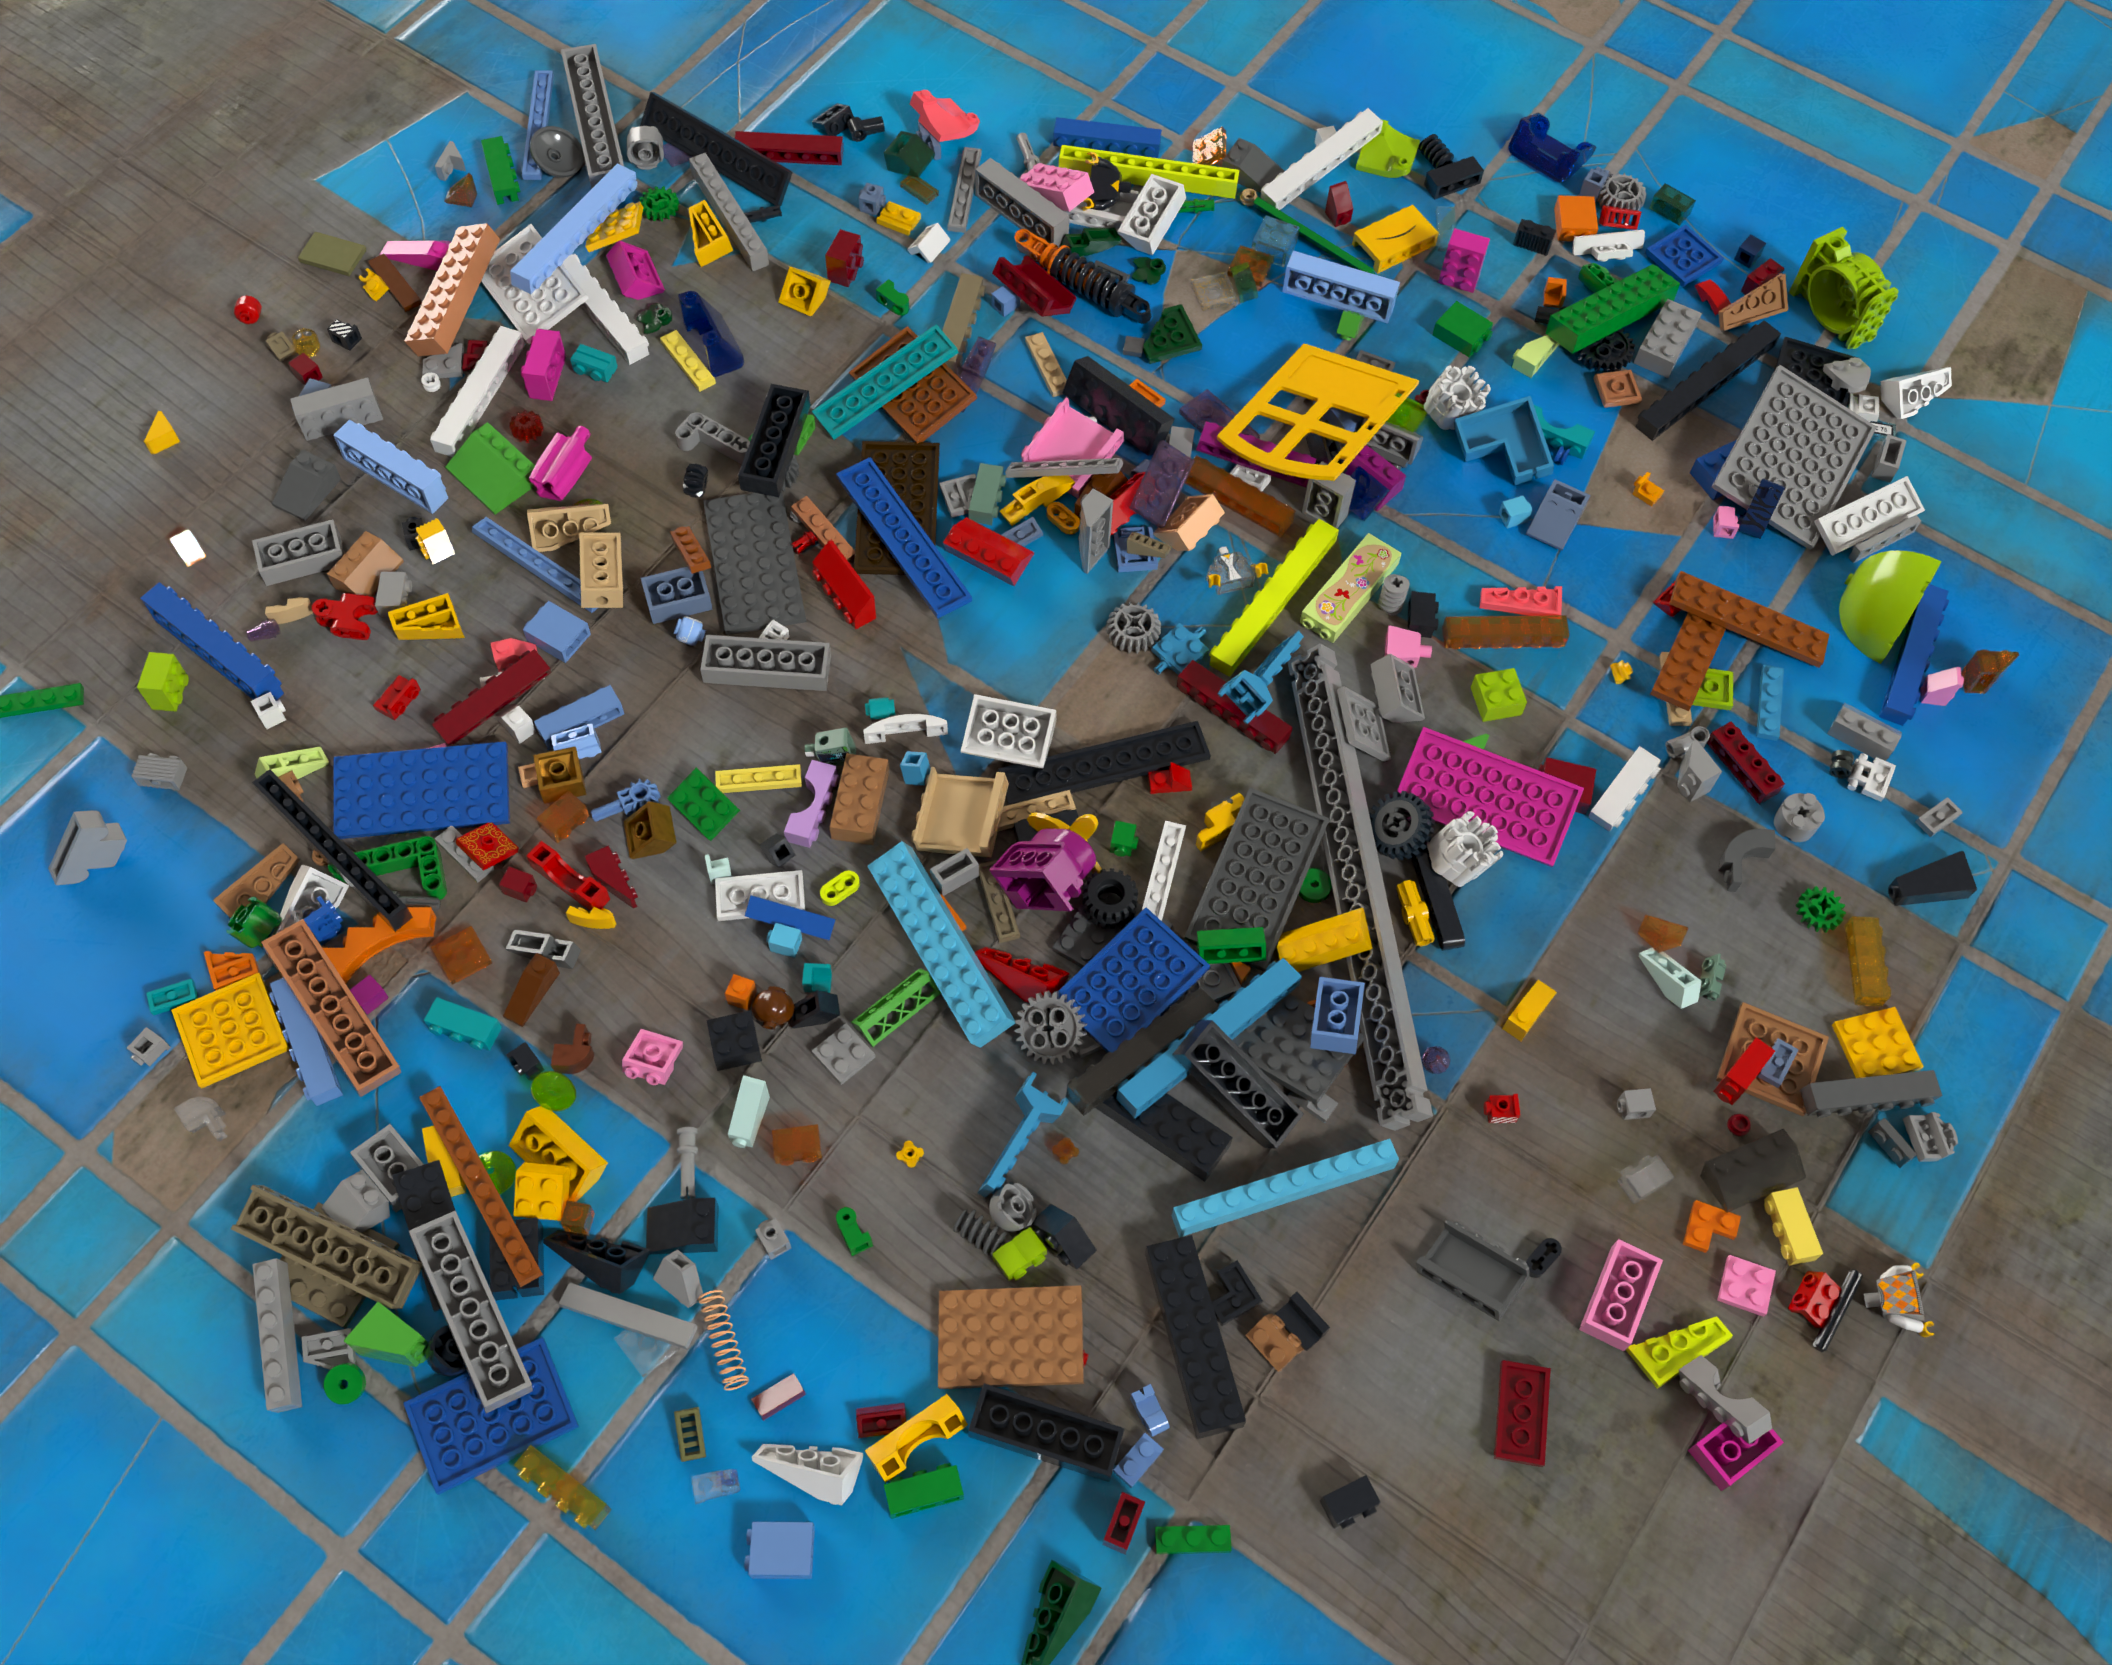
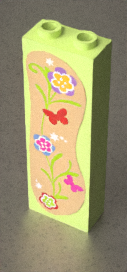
M1368 533L1305 607L1301 614L1300 623L1305 628L1319 634L1324 640L1334 643L1383 584L1385 578L1399 565L1402 553Z

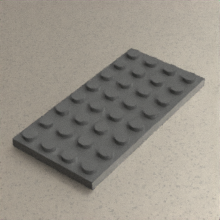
M782 490L779 497L749 493L704 500L726 635L765 629L772 620L783 626L806 622L793 547L790 545L792 541Z
M1249 788L1184 939L1197 944V931L1263 927L1266 940V961L1242 963L1266 972L1330 818Z

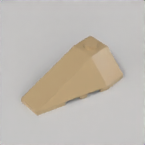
M608 504L527 510L532 548L538 552L556 550L567 543L577 540L579 533H593L611 524Z

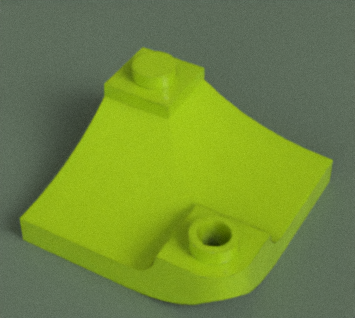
M1382 120L1381 133L1362 147L1355 170L1388 178H1398L1411 172L1420 140L1400 133L1391 127L1388 121Z

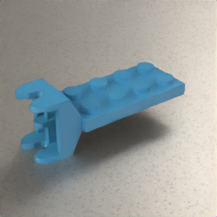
M1299 630L1276 646L1253 674L1246 670L1242 671L1224 684L1218 692L1220 697L1226 694L1246 715L1243 720L1245 724H1248L1255 715L1257 717L1261 715L1273 701L1267 686L1274 680L1272 676L1277 675L1283 669L1281 665H1284L1291 659L1290 653H1294L1301 646L1299 642L1304 636Z
M1032 1072L1027 1077L1014 1098L1025 1116L977 1192L984 1198L1000 1189L1006 1179L1003 1177V1174L1006 1175L1017 1161V1158L1014 1156L1023 1151L1029 1142V1139L1026 1137H1029L1036 1130L1040 1122L1053 1123L1061 1116L1071 1099V1096L1067 1094L1060 1103H1057L1047 1096L1048 1092L1044 1091L1042 1093L1031 1086L1037 1075L1035 1072Z

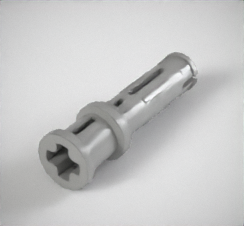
M1019 133L1016 140L1024 156V166L1029 172L1033 169L1034 165L1040 163V160L1034 154L1027 134Z
M694 1127L677 1129V1135H679L677 1153L681 1156L680 1198L685 1200L688 1199V1196H690V1199L696 1197L694 1156L698 1153V1148L695 1146V1135L698 1133V1129Z

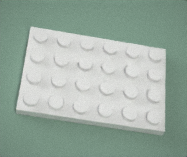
M532 224L528 225L494 252L481 280L517 330L522 332L523 338L528 344H531V338L535 336L537 329L549 330L589 299L563 264L558 266L552 275L547 277L532 294L512 285L510 270L542 239Z

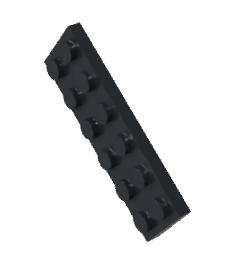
M440 1160L392 1175L409 1231L455 1211ZM415 1250L417 1259H418L419 1262H421L420 1259H419V1257H418V1254H417V1252H416V1250ZM422 1266L421 1272L433 1311L437 1312L441 1308Z

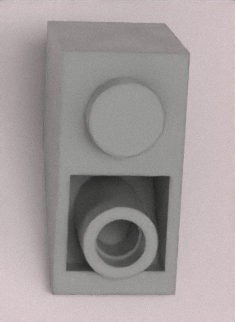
M679 1250L663 1258L653 1280L688 1308L699 1302L698 1298L703 1294L696 1264Z

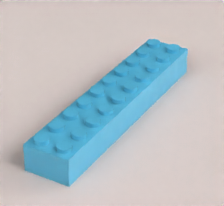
M901 841L869 864L867 867L970 1043L981 1048L1014 1025L1015 1019L913 848Z

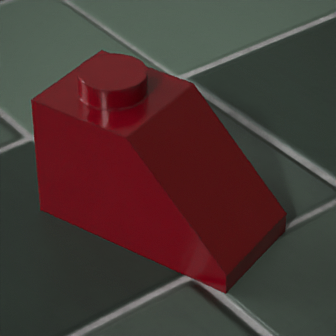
M1346 181L1329 187L1325 214L1335 227L1351 222L1353 205Z

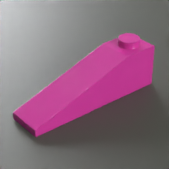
M387 241L380 255L384 253L388 259L438 271L451 242Z

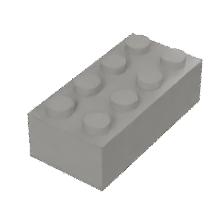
M1667 299L1640 346L1634 364L1669 378L1695 331L1702 313Z
M368 377L290 399L295 417L306 441L335 434L348 420L362 425L383 420L379 403Z
M333 519L252 540L258 570L266 586L330 570L345 554L340 533Z

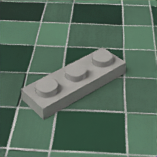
M453 826L448 827L435 838L436 842L477 883L494 870V867L492 866L483 871L456 845V839L462 835Z

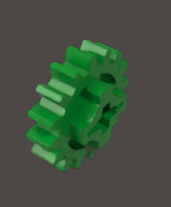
M655 186V190L649 188L648 193L643 192V197H639L643 206L642 215H646L647 219L652 217L653 221L660 219L662 222L663 218L666 217L669 220V215L675 216V211H679V200L676 193H672V189L666 191L664 186L661 189Z
M1815 886L1812 890L1808 888L1798 898L1799 901L1796 907L1799 910L1796 914L1803 916L1800 922L1806 921L1808 929L1814 926L1815 932L1822 928L1824 933H1827L1829 929L1835 930L1842 923L1843 917L1846 914L1842 910L1845 904L1839 903L1840 896L1836 898L1833 896L1835 891L1832 890L1828 893L1826 887L1819 891V888Z

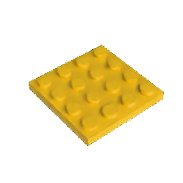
M256 973L171 1010L197 1084L201 1089L289 1051L288 1043L283 1035L280 1022L260 973Z

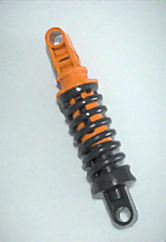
M1020 229L1015 233L1018 250L1035 262L1040 263L1041 267L1047 268V272L1057 281H1062L1064 285L1070 286L1072 290L1078 291L1080 295H1085L1087 299L1093 300L1095 304L1101 305L1106 310L1109 309L1115 317L1126 314L1141 324L1150 321L1152 317L1148 301L1135 295L1136 289L1134 285L1125 281L1119 282L1117 276L1111 277V273L1109 271L1103 272L1100 266L1095 268L1093 262L1087 263L1085 257L1080 258L1077 252L1072 253L1071 249L1066 245L1058 248L1056 244L1048 243L1045 239L1036 236L1027 229Z

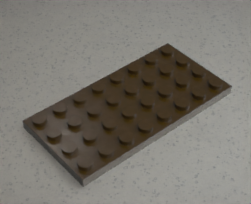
M862 441L861 461L871 457L936 546L940 443L919 442L917 444L916 442ZM858 509L854 570L857 574L906 575Z

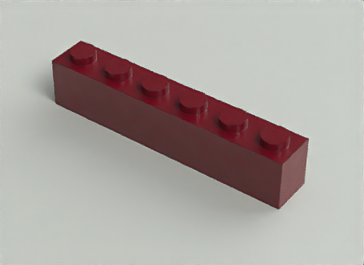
M735 132V139L775 162L842 166L844 152L843 136Z
M535 649L531 652L529 650L520 655V660L515 664L509 663L506 665L500 675L497 677L493 675L487 679L485 686L481 689L475 688L468 694L469 697L466 700L456 702L451 706V711L447 714L442 713L433 720L432 726L448 747L455 745L551 673L550 667Z
M1192 660L1178 675L1176 687L1182 693L1194 698L1198 704L1206 706L1214 715L1225 719L1233 728H1238L1244 732L1249 739H1254L1260 743L1265 750L1276 754L1290 739L1293 727L1268 710H1265L1258 717L1255 715L1248 724H1245L1243 720L1246 715L1226 694L1222 697L1218 695L1220 689L1227 682Z

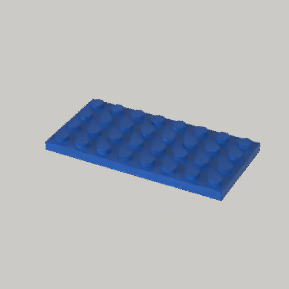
M506 742L334 757V834L339 839L446 830L450 826L457 829L479 827L487 823H494L495 825L510 824L508 745Z

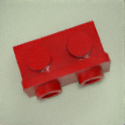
M398 675L374 703V709L396 720L399 715L405 712L410 702L419 695L421 689L417 680L412 678L409 681Z

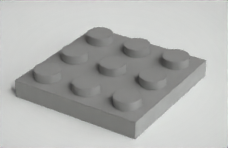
M1345 686L1337 689L1338 703L1343 715L1342 721L1347 733V742L1383 762L1390 760L1391 756L1384 725L1378 711L1379 705Z

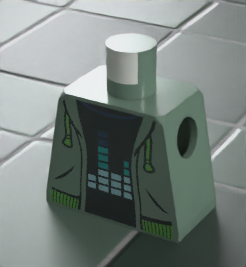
M848 728L818 732L815 735L814 744H805L806 757L817 756L820 762L834 766H844L847 753L856 755V745Z

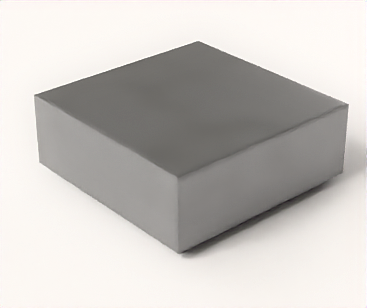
M1126 336L1123 355L1141 357L1145 339Z

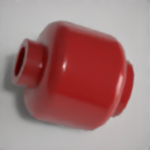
M247 295L238 298L234 307L235 317L244 324H254L257 322L262 311L260 302L256 298Z

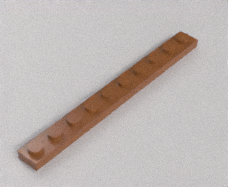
M441 1086L420 1096L419 1098L520 1287L543 1275Z

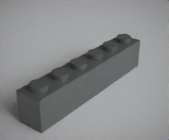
M1934 1070L1809 1083L1800 1090L1807 1116L1817 1115V1118L1828 1117L1831 1113H1838V1116L1851 1114L1852 1111H1858L1862 1114L1877 1108L1880 1111H1887L1895 1106H1900V1109H1907L1913 1107L1914 1104L1926 1107L1935 1104L1934 1100L1942 1096Z

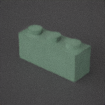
M980 463L969 506V519L980 524L992 525L993 519L998 517L999 506H997V503H1001L1003 494L1001 486L1005 487L1006 475H1003L1002 466Z

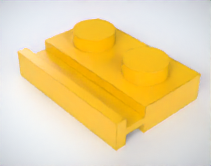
M888 201L876 220L879 225L909 236L911 230L920 221L921 213Z

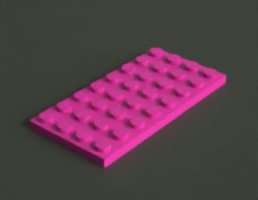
M1423 727L1397 791L1400 794L1402 791H1406L1409 794L1411 792L1418 796L1431 808L1429 810L1434 814L1431 818L1445 826L1453 819L1461 818L1468 811L1474 812V816L1468 821L1470 822L1478 816L1481 819V825L1483 823H1489L1490 826L1493 825L1498 831L1496 834L1498 839L1495 842L1501 848L1553 867L1584 788Z

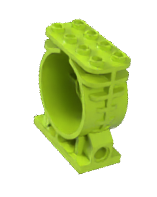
M1841 227L1813 240L1789 293L1793 297L1801 294L1809 302L1811 310L1819 323L1830 332L1839 334L1838 339L1840 341L1847 340L1845 346L1848 349H1856L1862 343L1870 342L1877 336V331L1883 325V320L1890 312V307L1897 299L1899 291L1896 287L1890 288L1891 282L1885 279L1883 272L1873 259L1863 253L1851 252L1850 244L1844 239L1847 230Z

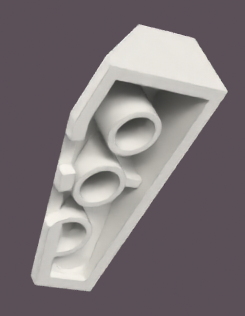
M1951 367L1881 381V400L1897 419L1914 416L1918 413V409L1927 406L1932 398L1938 397L1952 386Z
M763 1444L752 1456L753 1462L815 1498L833 1505H843L851 1495L863 1460V1453L844 1448L832 1447V1452L818 1451V1447L809 1446V1449L795 1450L793 1445Z

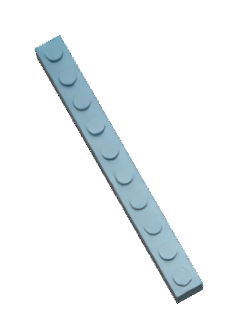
M1387 1139L1173 1207L1171 1216L1180 1238L1394 1169L1399 1158L1391 1139Z

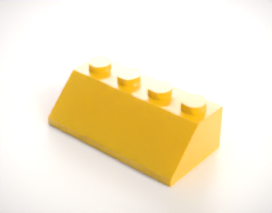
M1363 908L1284 932L1277 945L1279 959L1284 958L1297 972L1373 949Z
M545 1104L526 1111L508 1145L526 1163L570 1167L569 1203L571 1205L575 1204L600 1179L608 1164L604 1158Z

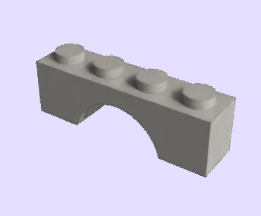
M1702 1355L1679 1369L1680 1386L1687 1394H1692L1703 1408L1707 1407L1719 1422H1724L1737 1437L1743 1438L1750 1444L1772 1429L1770 1412L1754 1398L1731 1399L1717 1391L1721 1385L1718 1368Z

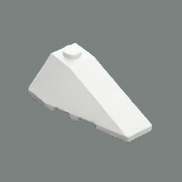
M301 865L280 913L282 921L274 929L272 936L321 908L322 906L316 899L319 896L325 902L330 900L336 909L340 905L349 885L312 867Z

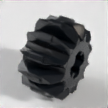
M696 463L688 465L683 479V491L686 495L695 498H701L704 495L708 482V469L706 466Z

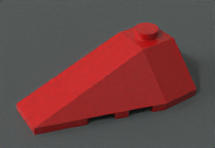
M984 947L975 951L976 956L985 968L1023 1001L1028 1003V998L1033 997L1036 999L1037 993H1041L1044 997V993L1050 991L1052 996L1054 992L1059 991L1065 985L1070 973L1055 966L1044 963L1043 967L1031 964V959H1013L1010 953Z

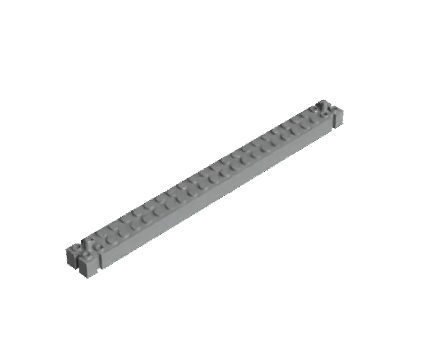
M1320 643L1307 650V656L1300 654L1290 659L1288 667L1290 675L1296 679L1292 682L1317 813L1330 818L1322 838L1337 913L1341 915L1359 908H1363L1373 949L1346 958L1351 981L1365 983L1360 1029L1361 1034L1365 1035L1363 1044L1374 1099L1381 1104V1107L1377 1108L1379 1124L1382 1127L1396 1131L1409 1126L1410 1120L1420 1122L1433 1117L1430 1099L1424 1098L1423 1095L1428 1090L1356 750L1346 740V728L1342 721V710L1338 703L1337 689L1341 688L1342 684L1339 672L1334 670L1335 666H1337L1335 651Z

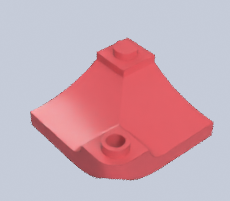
M928 90L913 92L910 105L920 114L918 121L939 142L964 138L973 134L978 129L980 120L974 113L966 114L951 98H935Z

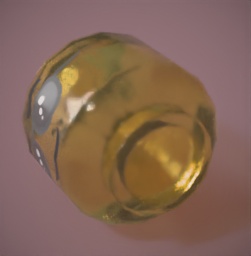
M302 328L293 334L292 342L298 355L305 353L308 357H313L319 352L320 342L315 331Z

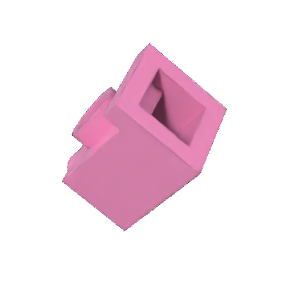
M1729 506L1718 507L1713 517L1714 537L1730 539L1735 537L1739 529L1735 508Z

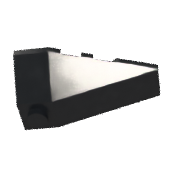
M557 1230L543 1239V1243L598 1286L618 1294L634 1285L650 1254L649 1249L631 1242L622 1241L621 1245L608 1243V1238L601 1237L600 1240L587 1239L585 1234Z

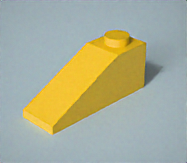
M1538 980L1507 1019L1503 1030L1521 1042L1557 992Z

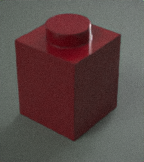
M302 353L288 363L293 375L303 385H306L309 379L319 381L323 378L318 365L305 353Z
M508 867L499 883L504 895L526 903L530 896L532 897L537 889L533 875L512 867Z

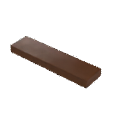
M384 253L367 261L374 273L380 276L389 287V292L405 312L422 304L421 299Z

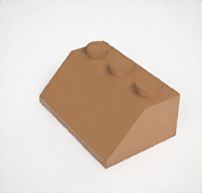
M365 531L327 575L333 587L343 593L373 597L378 591L381 572H395L404 561L382 539Z

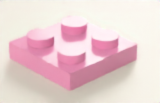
M1729 1255L1726 1259L1717 1301L1764 1317L1767 1315L1776 1271Z

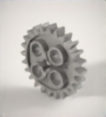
M1046 991L1044 997L1041 993H1037L1036 999L1033 997L1028 998L1030 1005L1027 1003L1022 1004L1025 1011L1017 1012L1022 1018L1015 1020V1023L1020 1025V1028L1014 1030V1032L1021 1033V1036L1016 1040L1024 1042L1021 1050L1029 1049L1027 1056L1035 1054L1034 1061H1039L1042 1057L1043 1064H1047L1049 1059L1052 1065L1057 1064V1059L1063 1063L1066 1061L1065 1056L1069 1059L1073 1058L1072 1051L1075 1053L1080 1051L1077 1044L1082 1045L1085 1043L1080 1039V1036L1087 1035L1085 1031L1081 1030L1082 1027L1087 1026V1023H1083L1080 1020L1085 1017V1014L1078 1015L1077 1012L1081 1006L1073 1007L1074 999L1067 1002V994L1059 998L1058 991L1054 992L1052 996L1050 991ZM1058 1010L1064 1013L1063 1021L1058 1020L1056 1016ZM1036 1012H1040L1043 1016L1041 1023L1035 1019ZM1047 1025L1054 1026V1030L1048 1029ZM1060 1032L1066 1035L1067 1041L1065 1044L1059 1041ZM1039 1034L1045 1038L1044 1045H1040L1037 1041Z

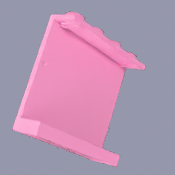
M1066 397L1062 403L1060 402L1056 406L1054 414L1045 420L1044 427L1040 432L1037 431L1034 434L1030 445L1024 447L1021 452L1022 462L1112 458L1124 442V432L1116 429L1112 433L1071 408L1069 406V399ZM1094 474L1069 475L1076 483L1067 492L1078 499Z

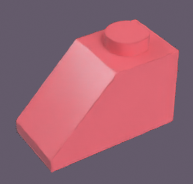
M513 638L491 643L494 661L499 672H503L502 669L509 663L515 664L519 661L520 655L528 650L531 652L534 649L537 651L536 644Z

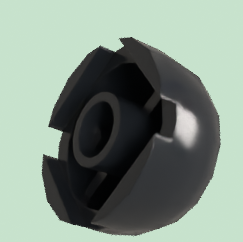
M448 1325L437 1330L426 1346L428 1365L439 1375L450 1377L461 1374L467 1368Z

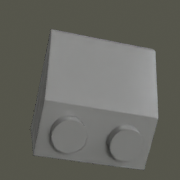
M1697 740L1691 743L1681 761L1677 784L1680 793L1689 802L1710 792L1722 773V770Z
M363 1169L341 1181L322 1206V1210L329 1218L360 1233L390 1217L389 1200Z

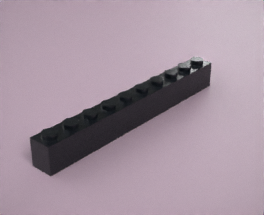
M1765 320L1758 325L1755 324L1747 334L1743 333L1734 344L1730 343L1722 353L1718 352L1712 361L1705 362L1700 370L1692 372L1687 380L1680 381L1674 390L1667 391L1661 400L1654 401L1648 410L1644 409L1637 417L1639 420L1636 428L1650 440H1655L1776 346L1781 333Z
M271 769L252 782L259 794L395 932L413 918L407 906Z

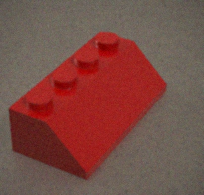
M967 517L955 524L943 541L947 552L1012 586H1015L1034 555L1033 551Z
M832 539L829 540L812 562V575L817 582H821L825 594L832 597L836 609H841L845 621L848 624H852L856 630L876 619L874 595Z

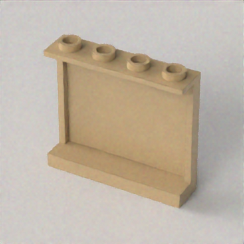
M931 767L930 774L926 776L925 793L921 795V810L916 815V829L912 831L911 835L912 842H914L917 851L957 854L968 848L973 856L992 857L1009 785L1005 773L996 772L995 778L937 774L935 767Z

